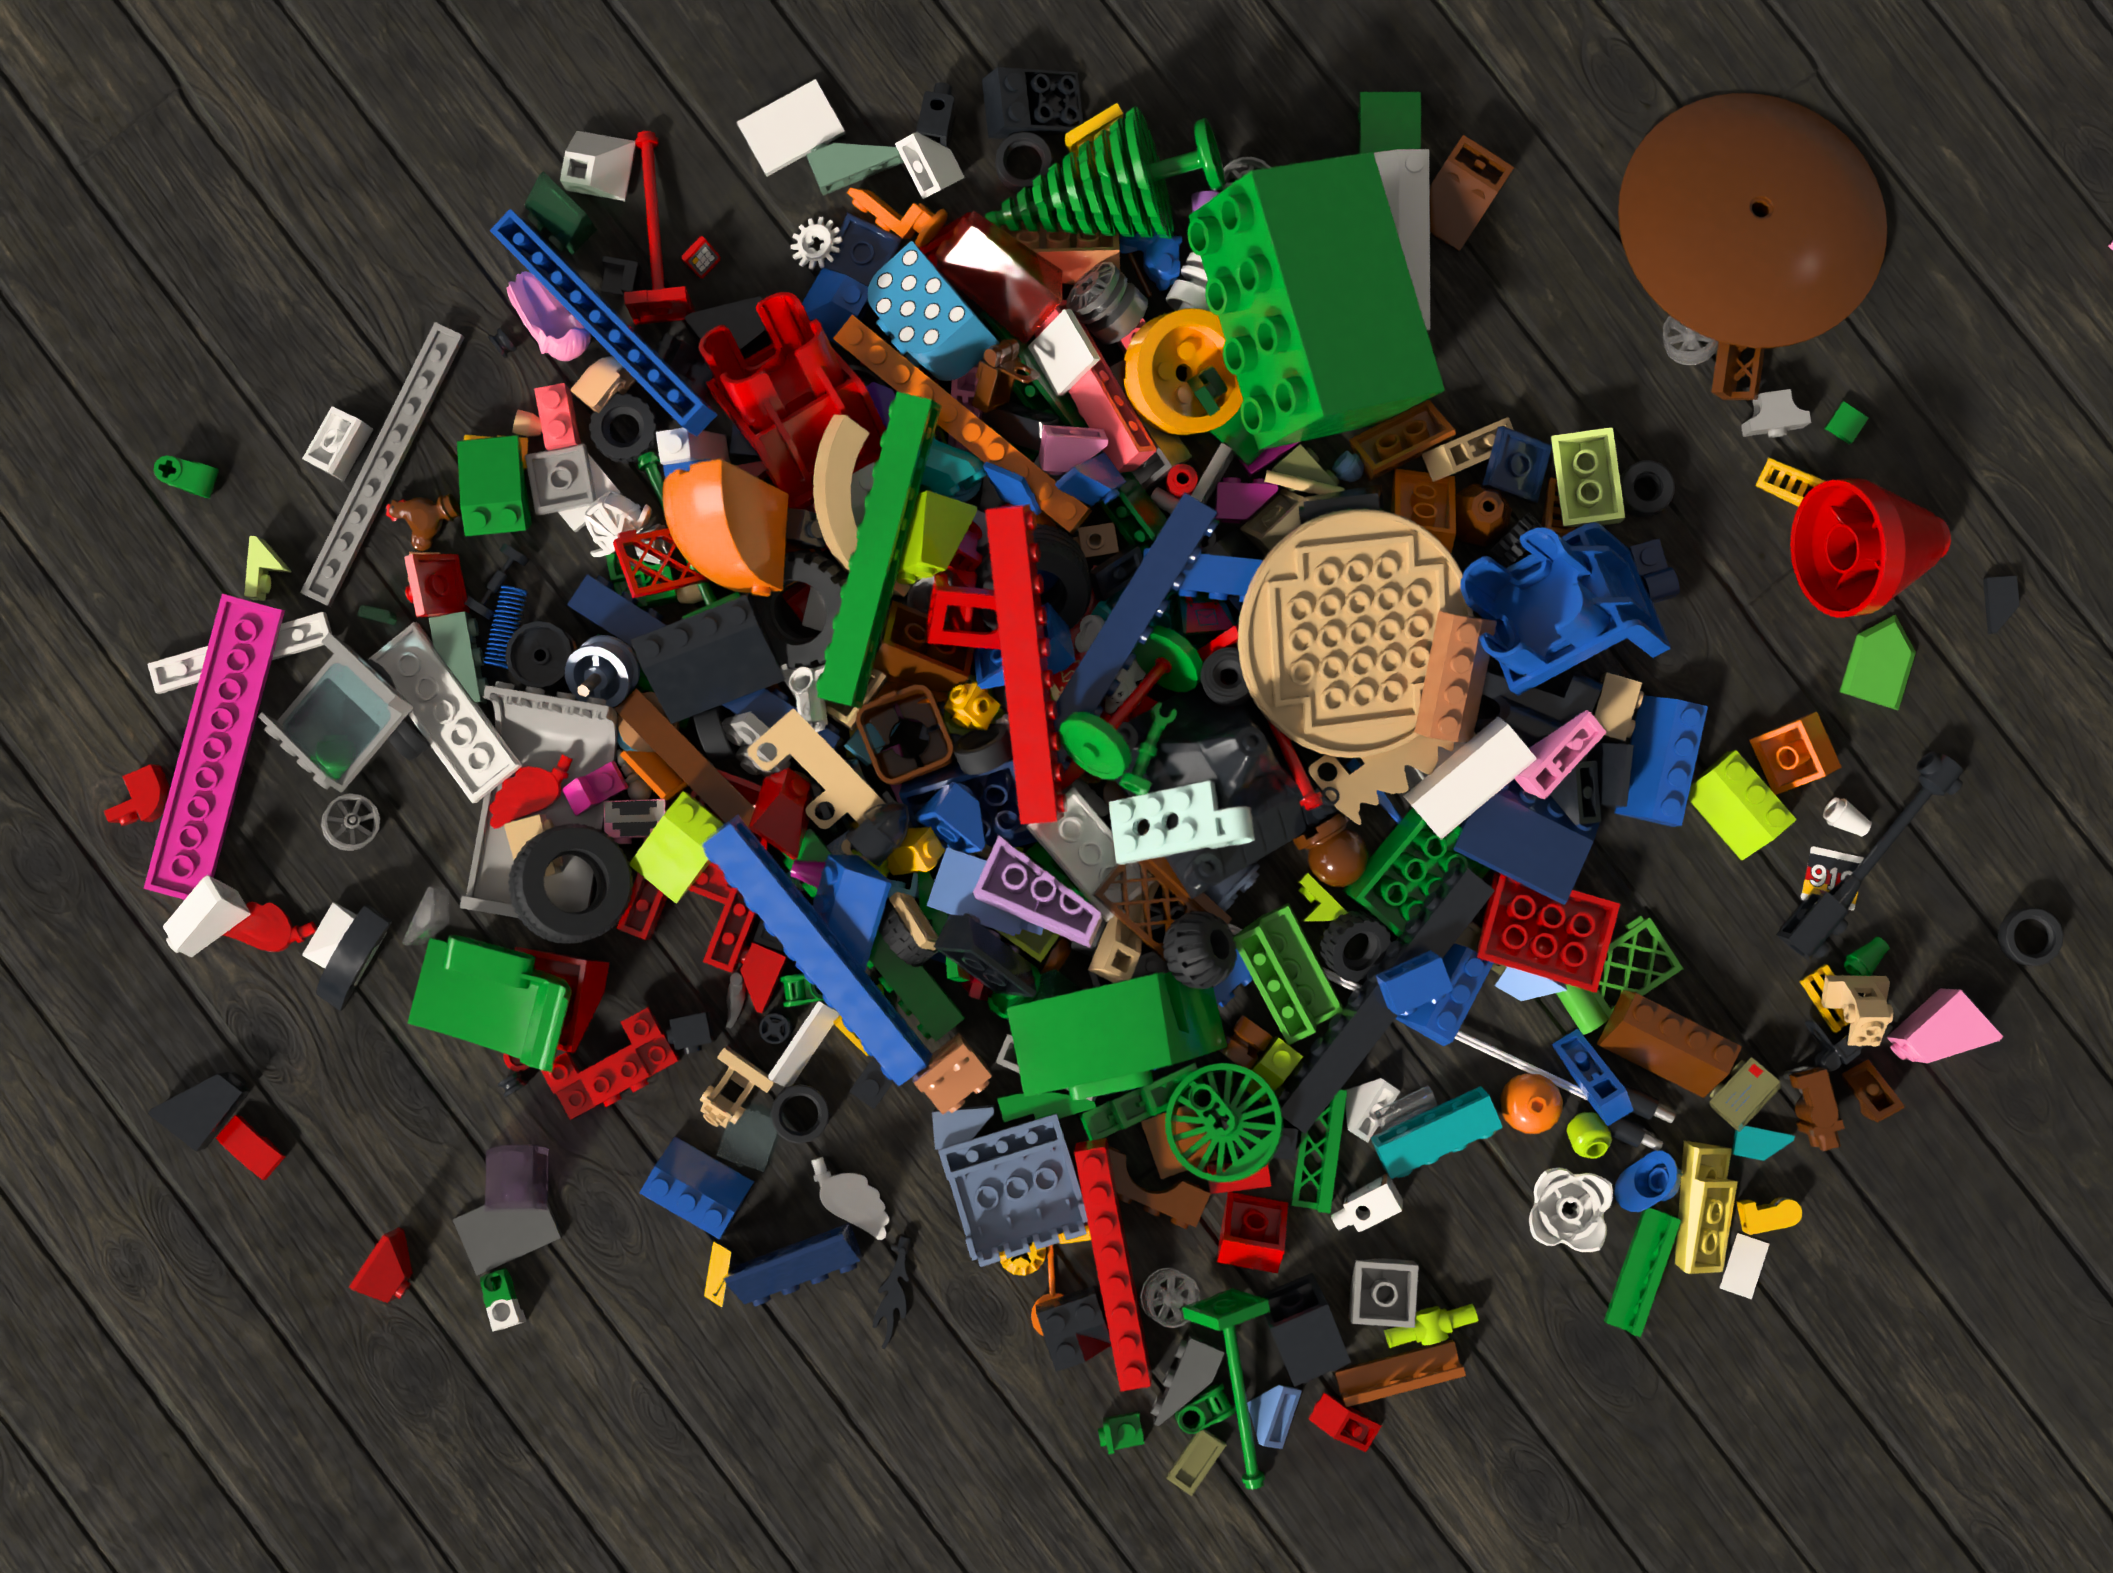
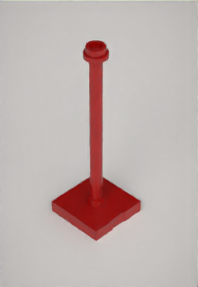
M642 131L637 134L635 143L636 147L642 151L653 290L624 292L625 305L635 325L685 320L684 317L695 312L685 286L665 288L653 149L658 146V139L654 132Z
M1239 625L1233 626L1197 651L1203 663L1213 652L1219 649H1238ZM1268 721L1304 798L1300 801L1301 806H1304L1306 811L1322 805L1323 801L1321 798L1323 796L1321 792H1314L1290 739Z

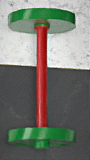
M1150 626L1154 630L1144 645L1140 642L1138 643L1134 654L1137 655L1136 661L1140 668L1147 675L1107 722L1087 712H1074L1061 724L1059 737L1062 746L1075 763L1090 774L1102 779H1116L1122 776L1128 769L1132 759L1130 749L1116 730L1156 683L1174 692H1188L1201 681L1203 662L1198 652L1183 636L1163 626Z

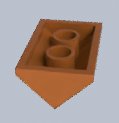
M1427 400L1349 439V443L1354 453L1360 457L1364 465L1363 471L1370 482L1422 456L1423 453L1450 442L1456 435V432L1431 401Z

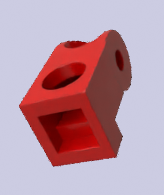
M971 522L947 568L951 572H954V570L974 572L982 562V555L976 552L977 542L982 538V531L975 522Z

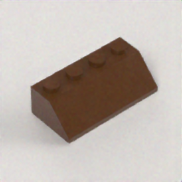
M1627 990L1622 991L1597 1043L1598 1046L1703 1098L1729 1075L1742 1046L1637 993Z

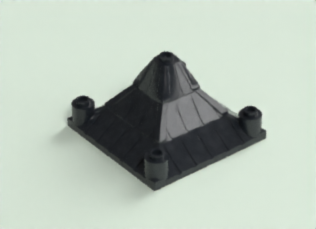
M1226 670L1221 675V681L1226 685H1232L1238 680V673L1234 670ZM1200 681L1192 690L1180 692L1162 702L1159 710L1160 715L1167 718L1169 712L1174 709L1176 710V717L1162 731L1156 745L1158 751L1155 758L1150 759L1143 778L1152 782L1147 794L1212 781L1215 783L1218 811L1234 807H1249L1251 810L1254 841L1214 849L1206 847L1164 856L1191 899H1194L1339 812L1334 806L1339 801V792L1333 787H1326L1324 790L1319 787L1309 774L1307 762L1302 758L1301 753L1290 739L1314 792H1321L1323 796L1321 798L1323 804L1312 810L1306 811L1305 807L1301 806L1300 801L1304 799L1266 717L1257 707L1252 697L1238 706H1222L1213 702L1207 696ZM1151 709L1128 722H1123L1116 730L1127 743L1132 758L1128 769L1124 773L1132 772L1139 756L1137 751L1141 742H1145L1153 721ZM1123 775L1115 779L1127 798L1139 796L1120 785ZM1331 790L1335 792V801H1330L1325 794L1326 791ZM1176 813L1170 814L1166 820L1169 830L1176 828L1179 823V817ZM1147 819L1142 820L1143 824L1149 831V821Z

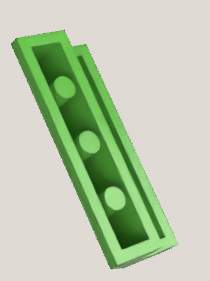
M1289 903L1260 916L1233 937L1238 952L1288 1045L1316 1033L1317 1024L1343 1011L1344 1007Z

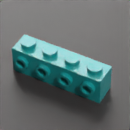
M1480 1086L1370 1138L1384 1170L1393 1179L1395 1177H1405L1413 1169L1423 1164H1433L1441 1156L1451 1151H1461L1469 1143L1477 1139L1489 1138L1497 1130L1503 1128L1490 1096Z

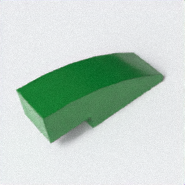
M1051 1091L1024 1097L1023 1092H1015L998 1096L997 1098L1004 1122L1034 1114L1037 1120L1057 1113L1058 1119L1096 1108L1094 1101L1085 1098L1071 1101L1069 1093Z

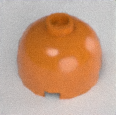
M1524 1073L1513 1077L1504 1086L1500 1095L1504 1119L1512 1128L1525 1134H1539L1551 1129L1558 1122L1563 1110V1099L1558 1087L1549 1078L1540 1074Z

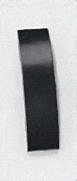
M369 904L364 905L329 959L318 983L316 994L339 1011H342L356 988L353 985L373 949L381 943L392 921Z

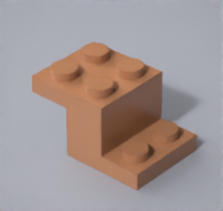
M958 1033L932 1054L928 1066L912 1078L921 1093L924 1091L942 1115H944L947 1111L953 1113L965 1103L964 1098L970 1093L974 1092L977 1094L986 1088L990 1083L988 1079L992 1075L981 1056H978L962 1035Z

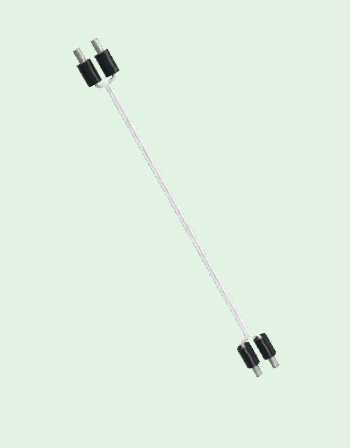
M1159 884L1157 889L1159 892H1162L1161 884ZM1179 901L1178 903L1181 906L1172 908L1170 911L1172 916L1177 910L1184 912V906ZM1163 902L1151 903L1150 918L1164 914ZM1228 924V929H1231L1234 936L1242 930ZM1323 967L1329 980L1352 991L1361 988L1362 985L1351 980L1346 981L1336 973ZM1458 1031L1455 1039L1523 1071L1547 1077L1556 1086L1587 1100L1579 1086L1461 1031ZM1625 1083L1623 1084L1631 1101L1633 1113L1648 1120L1654 1115L1669 1123L1673 1122L1675 1113L1658 1106L1659 1100ZM1622 1117L1607 1126L1612 1137L1637 1148L1640 1144H1644L1656 1151H1659L1662 1147L1663 1141L1645 1134V1126L1626 1117Z

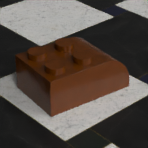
M892 600L887 611L873 668L915 685H924L929 690L936 692H949L958 685H964L969 678L974 647L928 643L926 631L928 614ZM944 621L943 629L954 630L950 623Z

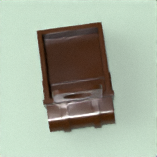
M1013 338L1005 339L985 350L984 359L979 362L975 377L978 379L972 406L988 413L1010 401L1015 379L1023 383H1030L1040 377L1038 371L1021 363V358L1017 357L1020 347L1017 340ZM1018 369L1024 370L1030 375L1023 376L1017 374Z

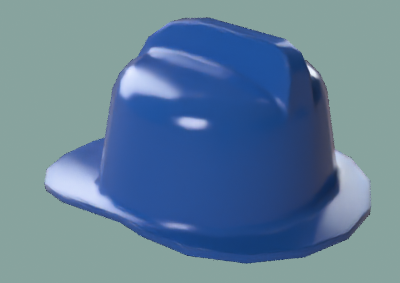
M1653 1151L1626 1168L1619 1175L1614 1190L1616 1201L1623 1209L1629 1212L1646 1210L1659 1201H1667L1673 1198L1680 1188L1683 1173L1677 1168L1676 1162L1670 1154L1664 1151Z

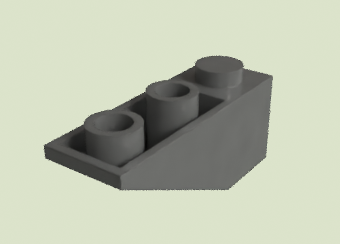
M1188 1334L1186 1341L1180 1340L1174 1355L1178 1358L1175 1368L1169 1367L1162 1384L1166 1386L1162 1398L1156 1397L1150 1414L1154 1415V1425L1160 1426L1213 1382L1225 1353L1222 1347L1192 1334Z

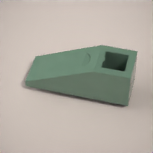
M465 611L429 618L434 649L473 701L481 705L487 704V699L483 698L485 685L489 686L487 678L482 677L481 666H484V655L482 649L477 648L475 636H479V627L476 618H472V615Z

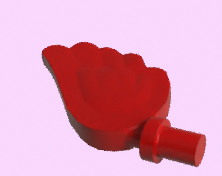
M562 754L556 768L553 767L551 772L543 768L527 766L519 768L515 772V777L504 780L502 789L496 793L495 801L489 806V810L493 814L490 825L494 829H499L506 823L542 811L553 805L561 796V783L564 778L568 779L569 773L567 772L573 758Z
M249 902L246 906L251 915L231 928L223 936L236 939L260 950L280 952L288 948L294 941L297 943L305 941L306 937L315 934L317 927L313 921L300 927L298 925L293 927L287 914L276 904L269 902L261 905L257 902Z

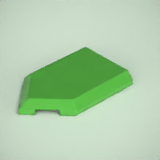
M1896 615L1856 635L1839 692L1899 710L1916 652Z

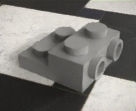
M752 712L729 716L723 720L721 724L724 732H726V738L731 743L741 746L735 753V757L741 761L740 766L746 772L752 775L762 774L764 777H768L774 772L777 773L789 768L791 764L789 760L792 757L790 753L775 767L767 771L761 769L748 755V748L769 730ZM763 743L757 749V756L762 761H772L777 756V748L772 743Z

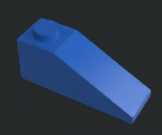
M1579 1029L1552 1044L1554 1050L1591 1106L1607 1126L1634 1111L1627 1090Z

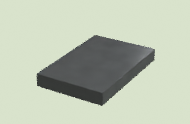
M539 1181L452 1219L476 1276L563 1237Z

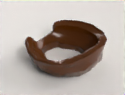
M1060 935L1055 941L1046 963L1038 966L1041 977H1052L1062 967L1072 950L1071 942L1068 938Z

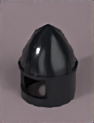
M889 802L874 806L863 814L865 820L855 831L851 829L846 834L850 843L864 857L878 867L896 849L901 847L907 836L910 817L908 806L904 803Z

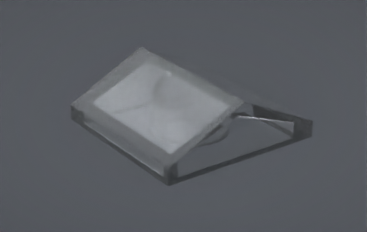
M428 887L404 937L403 944L407 946L423 945L429 938L435 936L449 924L448 889L444 887Z

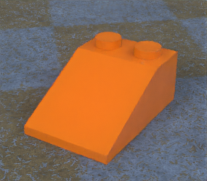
M1395 468L1390 513L1407 518L1425 528L1447 548L1450 554L1456 536L1455 476H1446L1433 482L1429 473Z

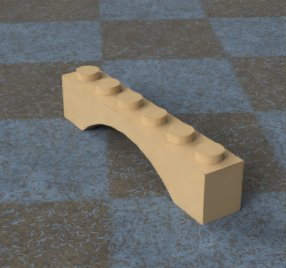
M1147 828L1145 829V832H1144L1143 835H1145V834L1148 833ZM1156 880L1148 886L1149 900L1154 898L1160 884ZM1142 892L1132 901L1142 900ZM1143 904L1129 905L1130 919L1135 923L1144 922ZM1114 915L1107 922L1088 970L1112 983L1130 980L1141 955L1142 940Z

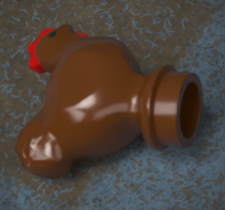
M452 494L440 495L437 499V504L426 497H416L408 501L393 499L392 503L386 506V516L390 517L392 521L397 519H405L412 530L411 544L414 549L421 552L428 550L432 546L433 537L441 530L444 519L453 522L456 517L461 516L459 504Z

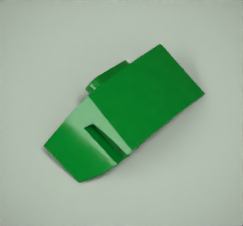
M450 935L448 942L431 937L429 938L407 1024L469 1041L519 1058L520 1062L529 1067L552 1072L572 992L565 979L535 969L536 957L531 954L458 935Z
M1163 972L1007 1007L1024 1097L1068 1088L1070 1099L1073 1101L1139 1088L1154 1083L1151 1069L1180 1063L1227 1047L1214 988H1191L1177 981L1172 972L1165 974Z

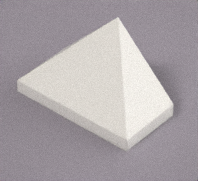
M1381 1078L1348 1089L1345 1103L1348 1130L1368 1143L1400 1091Z

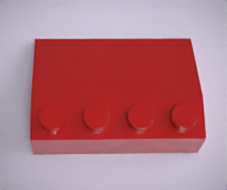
M1496 871L1491 888L1495 891L1487 900L1477 958L1597 993L1620 904L1572 890L1566 904L1563 905Z

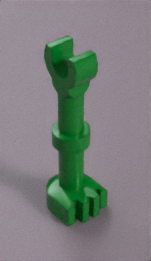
M1160 702L1151 709V718L1153 720L1145 742H1141L1137 750L1139 756L1131 773H1124L1120 782L1122 787L1139 796H1145L1149 791L1152 782L1143 778L1150 759L1155 758L1158 751L1156 745L1162 731L1176 717V710L1174 709L1169 712L1167 718L1162 717L1159 713L1162 705Z

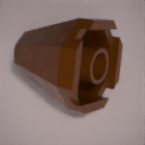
M1473 483L1455 494V537L1459 543L1485 548L1507 534L1512 508L1498 489Z

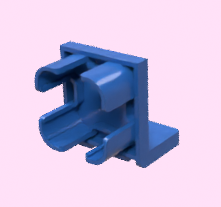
M1599 523L1585 524L1563 537H1560L1548 528L1532 529L1519 538L1522 546L1531 555L1507 568H1504L1490 556H1485L1473 562L1465 570L1461 578L1460 587L1466 604L1481 615L1483 619L1497 621L1494 637L1485 632L1479 636L1484 650L1499 661L1510 691L1518 696L1626 638L1652 658L1671 649L1669 640L1630 550Z

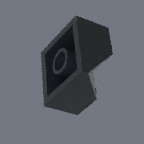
M1094 1285L1036 1305V1314L1056 1372L1084 1363L1112 1346L1109 1330Z

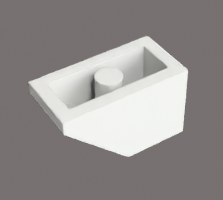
M915 132L895 143L922 199L965 178L952 151L930 138Z

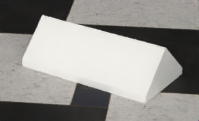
M1497 717L1437 767L1431 775L1425 777L1406 793L1404 798L1436 835L1442 839L1530 766L1537 758L1513 729L1500 717Z

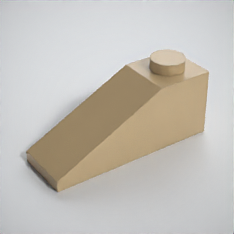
M1509 417L1423 453L1422 457L1432 481H1437L1490 458L1497 428L1504 426L1514 430Z

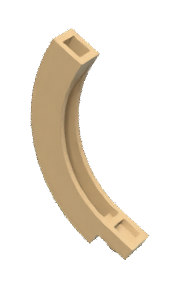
M833 415L818 449L813 478L815 511L823 538L840 567L849 575V559L856 550L858 542L857 526L851 503L852 474L860 449L870 433L846 415ZM896 579L892 596L905 597L911 586L900 584Z

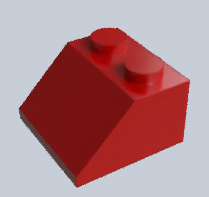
M1228 1192L1219 1238L1217 1263L1278 1274L1285 1251L1288 1203Z

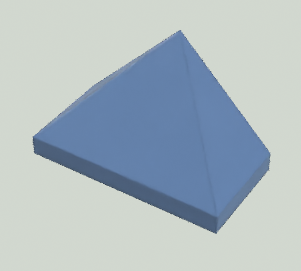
M1278 1385L1248 1402V1409L1260 1445L1279 1449L1283 1448L1302 1390Z

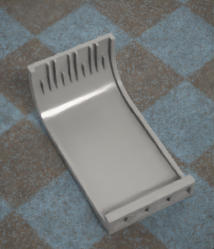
M497 681L495 687L485 685L483 698L492 701L494 705L495 729L519 760L522 767H538L551 772L553 767L556 768L562 754L573 758L567 772L569 773L568 779L564 778L561 783L563 789L574 779L586 776L611 761L616 762L618 717L614 708L606 706V700L588 697L587 702L575 701L576 695L557 692L556 697L544 695V689L526 687V692L514 690V684ZM515 772L508 778L515 777ZM501 783L483 799L466 896L461 897L460 908L518 918V914L515 913V908L512 907V900L509 897L508 880H510L509 874L514 860L505 827L494 829L490 825L493 814L490 812L489 806L495 801L496 793L502 789ZM561 791V796L553 805L542 811L517 819L521 820L539 814H546V818L552 820L554 827L563 824H585L595 827V829H600L603 832L604 802L579 816H575L563 791ZM575 855L562 856L564 864L560 866L562 873L544 877L545 891L550 901L558 909L568 913L581 912L590 906L595 874L583 859Z

